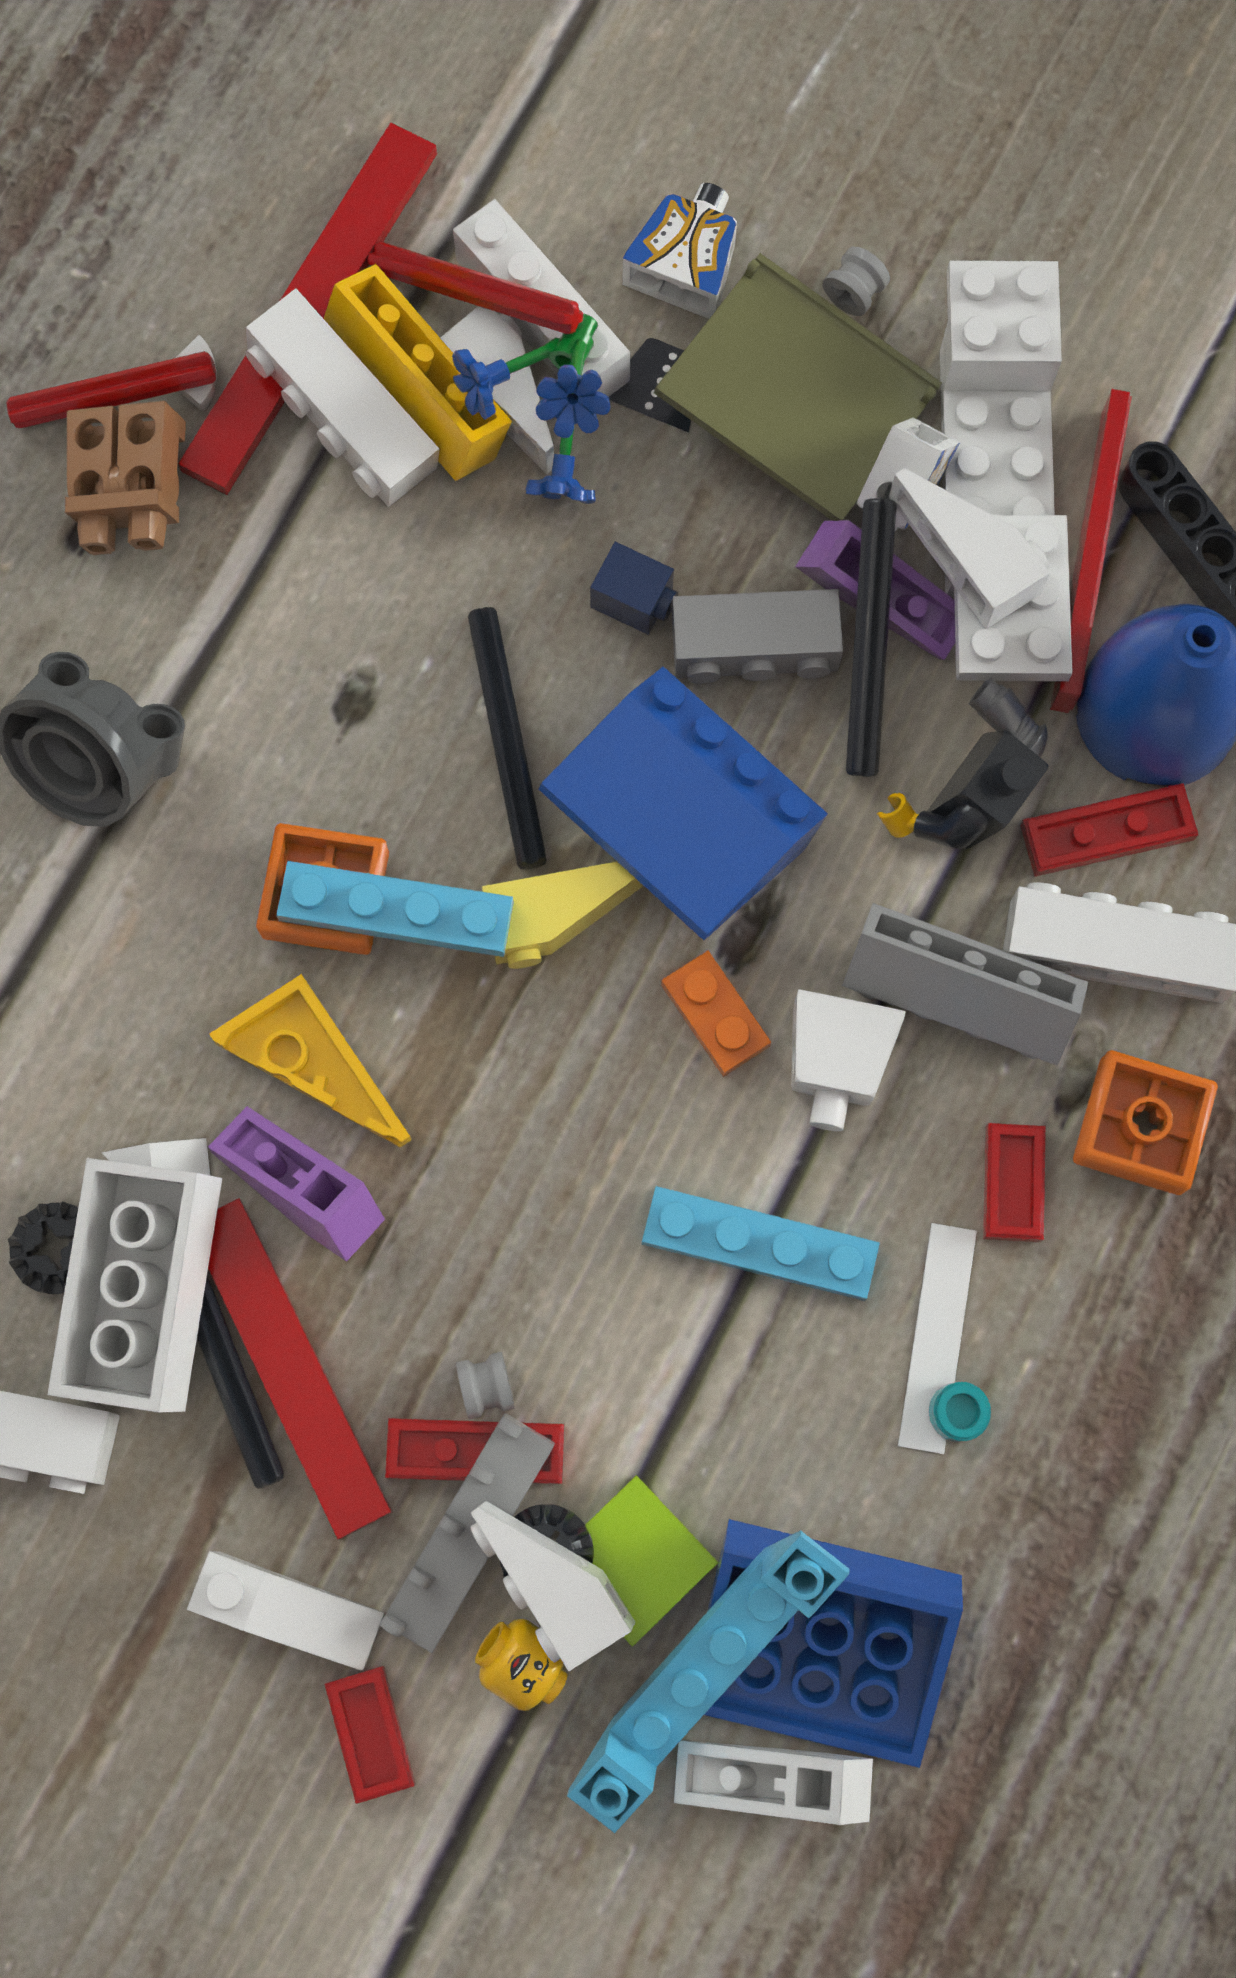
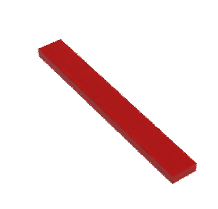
M390 122L281 299L296 288L324 319L334 285L368 268V254L373 252L375 244L384 242L437 156L436 144ZM246 355L178 463L182 473L225 495H228L285 402L281 395V391L284 389L271 375L267 378L262 377L251 365Z

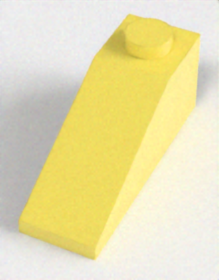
M616 861L482 886L483 892L512 896L514 901L504 957L495 956L496 965L508 963L509 968L519 969L539 964L542 961L541 956L553 954L642 888L643 885Z

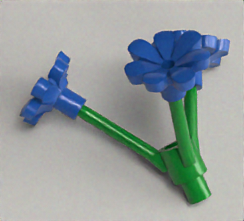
M583 314V321L578 324L576 332L572 334L562 333L560 338H554L540 348L506 363L500 359L485 366L483 362H477L468 349L456 350L452 355L454 366L461 373L453 376V380L462 393L468 392L465 398L466 408L472 416L479 412L484 420L496 412L492 396L493 387L510 380L511 373L546 358L550 359L554 366L559 369L557 373L558 380L544 377L540 381L536 393L543 399L538 402L535 410L536 415L541 420L546 421L554 417L556 418L554 433L561 437L559 454H554L551 476L546 475L540 480H528L525 488L528 495H542L543 498L554 500L561 499V495H565L572 500L584 504L596 502L595 490H586L579 484L577 479H573L575 457L570 456L575 424H578L583 432L592 433L599 427L596 414L606 415L610 411L608 396L597 391L602 385L600 375L594 370H588L582 375L584 362L594 346L592 336L598 328L597 321L590 315Z

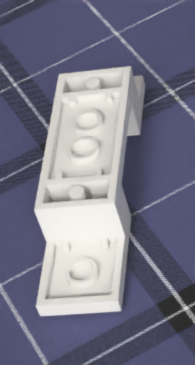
M949 261L947 268L948 322L940 348V382H942L941 427L942 433L959 441L960 444L943 474V489L1017 527L1027 542L1031 540L1039 545L1048 560V570L1050 571L1041 595L985 629L945 574V593L955 600L956 680L987 681L991 678L994 681H1069L1072 675L1067 515H1055L1051 389L1062 362L1058 261Z

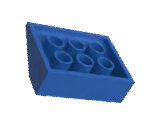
M665 667L660 668L631 691L550 773L538 789L703 940L709 937L805 851L828 815L826 811Z
M729 1519L708 1610L764 1548L792 1534ZM812 1539L848 1567L849 1575L810 1618L798 1610L704 1715L920 1768L963 1612L962 1575Z

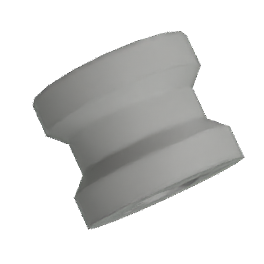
M850 247L841 258L842 266L839 270L829 272L823 280L822 286L826 295L837 307L853 316H862L871 307L872 295L880 293L889 284L890 275L885 265L874 254L860 247Z
M502 1352L490 1354L488 1359L481 1363L474 1364L469 1360L456 1362L462 1397L469 1420L481 1417L485 1410L495 1407L503 1412L515 1409Z

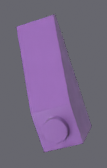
M850 520L824 521L795 567L824 589H839V599L856 609L862 530ZM893 554L888 629L936 658L945 660L956 643L955 600Z
M248 1106L208 1146L212 1154L303 1232L346 1262L385 1220L364 1182Z

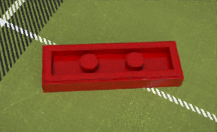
M1184 783L1023 819L1020 824L1034 877L1194 841L1199 835Z
M388 1418L385 1478L465 1481L499 1422ZM523 1423L555 1442L553 1449L533 1483L562 1484L565 1425Z

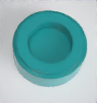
M968 1382L946 1384L935 1392L930 1401L929 1418L936 1432L945 1439L957 1442L975 1439L986 1430L990 1422L991 1407L985 1393L974 1384Z

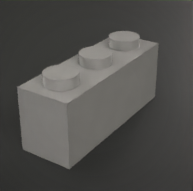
M839 589L673 596L672 633L675 677L687 678L692 683L704 684L715 682L720 679V676L742 675L745 680L763 681L773 678L777 673H797L801 678L814 679L830 674V671H838L843 654Z

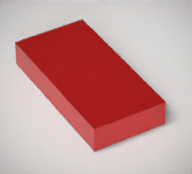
M988 1123L986 1125L983 1239L1042 1242L1044 1240L1046 1126Z
M377 1667L325 1683L355 1803L358 1804L415 1786V1779L385 1667Z

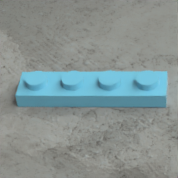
M287 861L276 916L282 922L504 957L514 901L512 896Z
M656 1186L641 1244L865 1301L868 1297L880 1242Z

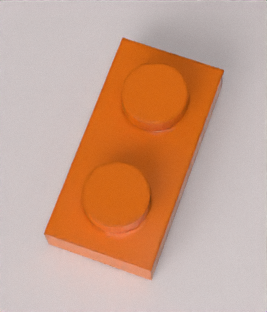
M709 950L661 980L662 988L723 1077L771 1046L770 1039Z

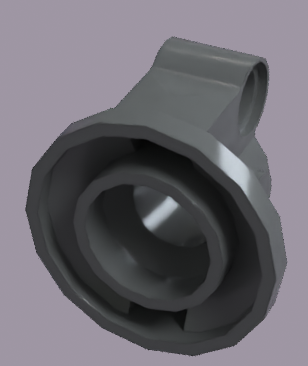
M54 652L42 658L39 663L38 674L1 710L0 754L11 775L26 792L55 815L82 826L106 827L122 819L156 780L169 776L176 771L180 760L185 720L180 712L165 704L138 706L131 696L117 685L104 680L89 679V667L78 655L70 652Z

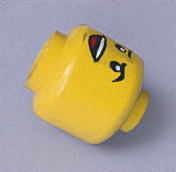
M515 1619L508 1625L504 1622H499L491 1629L479 1647L475 1663L480 1666L479 1678L481 1685L515 1709L527 1711L538 1705L541 1701L546 1704L552 1703L563 1689L568 1674L562 1670L564 1664L562 1660L559 1659L554 1663L541 1647L535 1633L539 1627L526 1619Z

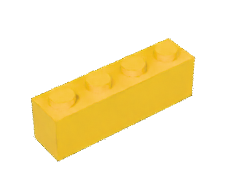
M375 264L336 283L324 320L439 448L438 462L450 476L457 481L494 461L512 420L494 400L496 412L488 419L484 420L479 412L473 416L469 413L465 405V398L468 392L462 393L453 380V376L461 374L454 366L452 359L454 353L383 271Z

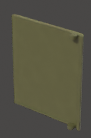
M759 253L755 260L753 259L748 263L742 278L655 387L653 393L832 521L844 520L857 502L892 426L910 418L917 419L930 400L935 397L942 382Z

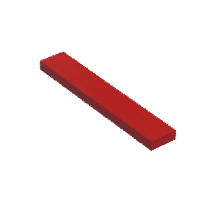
M1111 389L1101 413L1070 591L1072 675L1069 681H1055L1050 710L1069 713L1070 710H1073L1082 692L1132 400L1130 392Z
M238 1198L218 1208L208 1269L337 1539L340 1540L393 1512L242 1200Z

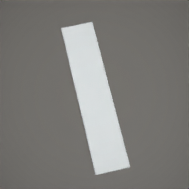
M931 1223L898 1442L900 1447L944 1454L946 1439L933 1428L929 1418V1405L933 1395L939 1388L949 1383H955L977 1234L975 1230Z

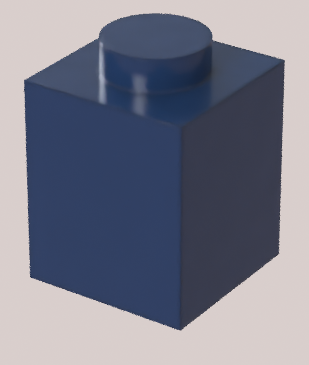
M615 541L590 587V607L649 635L657 619L663 622L668 619L672 611L673 596H678V592L673 590L674 569Z

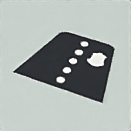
M648 338L630 359V381L608 397L609 400L689 433L691 420L653 393L655 387L684 350L658 339Z

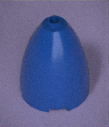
M1178 604L1153 609L1129 621L1100 647L1085 670L1082 692L1077 701L1078 713L1076 720L1086 747L1106 770L1124 781L1130 778L1146 784L1167 785L1168 787L1181 783L1187 785L1209 774L1223 761L1236 741V628L1224 616L1212 609L1199 605Z

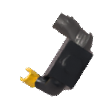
M989 678L973 695L969 705L996 731L984 733L927 811L924 810L916 814L904 794L893 793L887 799L895 811L891 813L877 812V815L895 838L905 837L914 831L916 837L955 849L965 848L967 850L1001 831L1009 824L1047 771L1049 765L1040 758L1045 750L1048 739L1046 724L1039 726L1035 723L1031 716L1026 713L1023 704L1011 688L1006 689L1002 684L998 685Z

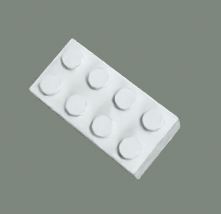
M92 1158L86 1159L47 1395L158 1413L185 1412L222 1178L181 1170Z

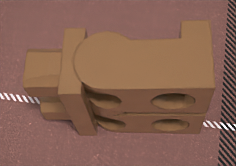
M166 401L119 405V412L113 406L67 411V491L69 497H65V513L78 523L79 546L89 554H112L115 551L116 529L128 528V543L135 549L144 551L163 549L167 524L179 523V507L176 505L179 496L177 473L179 443L185 442L186 421ZM142 418H152L153 420L143 421ZM101 423L103 426H92L91 424Z

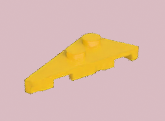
M302 974L209 1033L217 1046L400 1148L412 1140Z

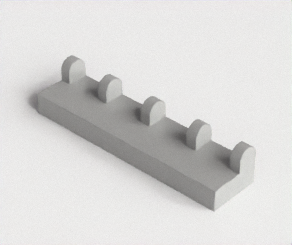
M504 1413L382 1619L380 1626L385 1631L396 1637L402 1635L430 1653H433L488 1559V1556L480 1548L471 1531V1526L476 1523L471 1512L487 1501L513 1516L553 1449L555 1442Z

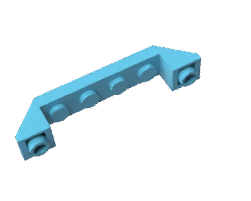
M801 1530L764 1548L612 1718L570 1786L567 1797L612 1832L616 1833L653 1792L656 1769L664 1758L799 1610L806 1617L810 1618L849 1575V1568Z

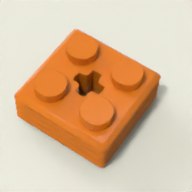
M284 823L277 824L256 924L261 937L265 940L363 955L370 954L374 936L282 922L278 920L276 915L287 861L385 876L389 858L386 841L376 837Z
M1108 1051L1100 1059L1073 1156L1074 1163L1175 1195H1182L1191 1188L1218 1089L1217 1083L1117 1051ZM1143 1110L1150 1113L1149 1122L1157 1126V1130H1152L1147 1135L1141 1134L1139 1132V1125L1132 1120V1118H1136L1142 1113Z

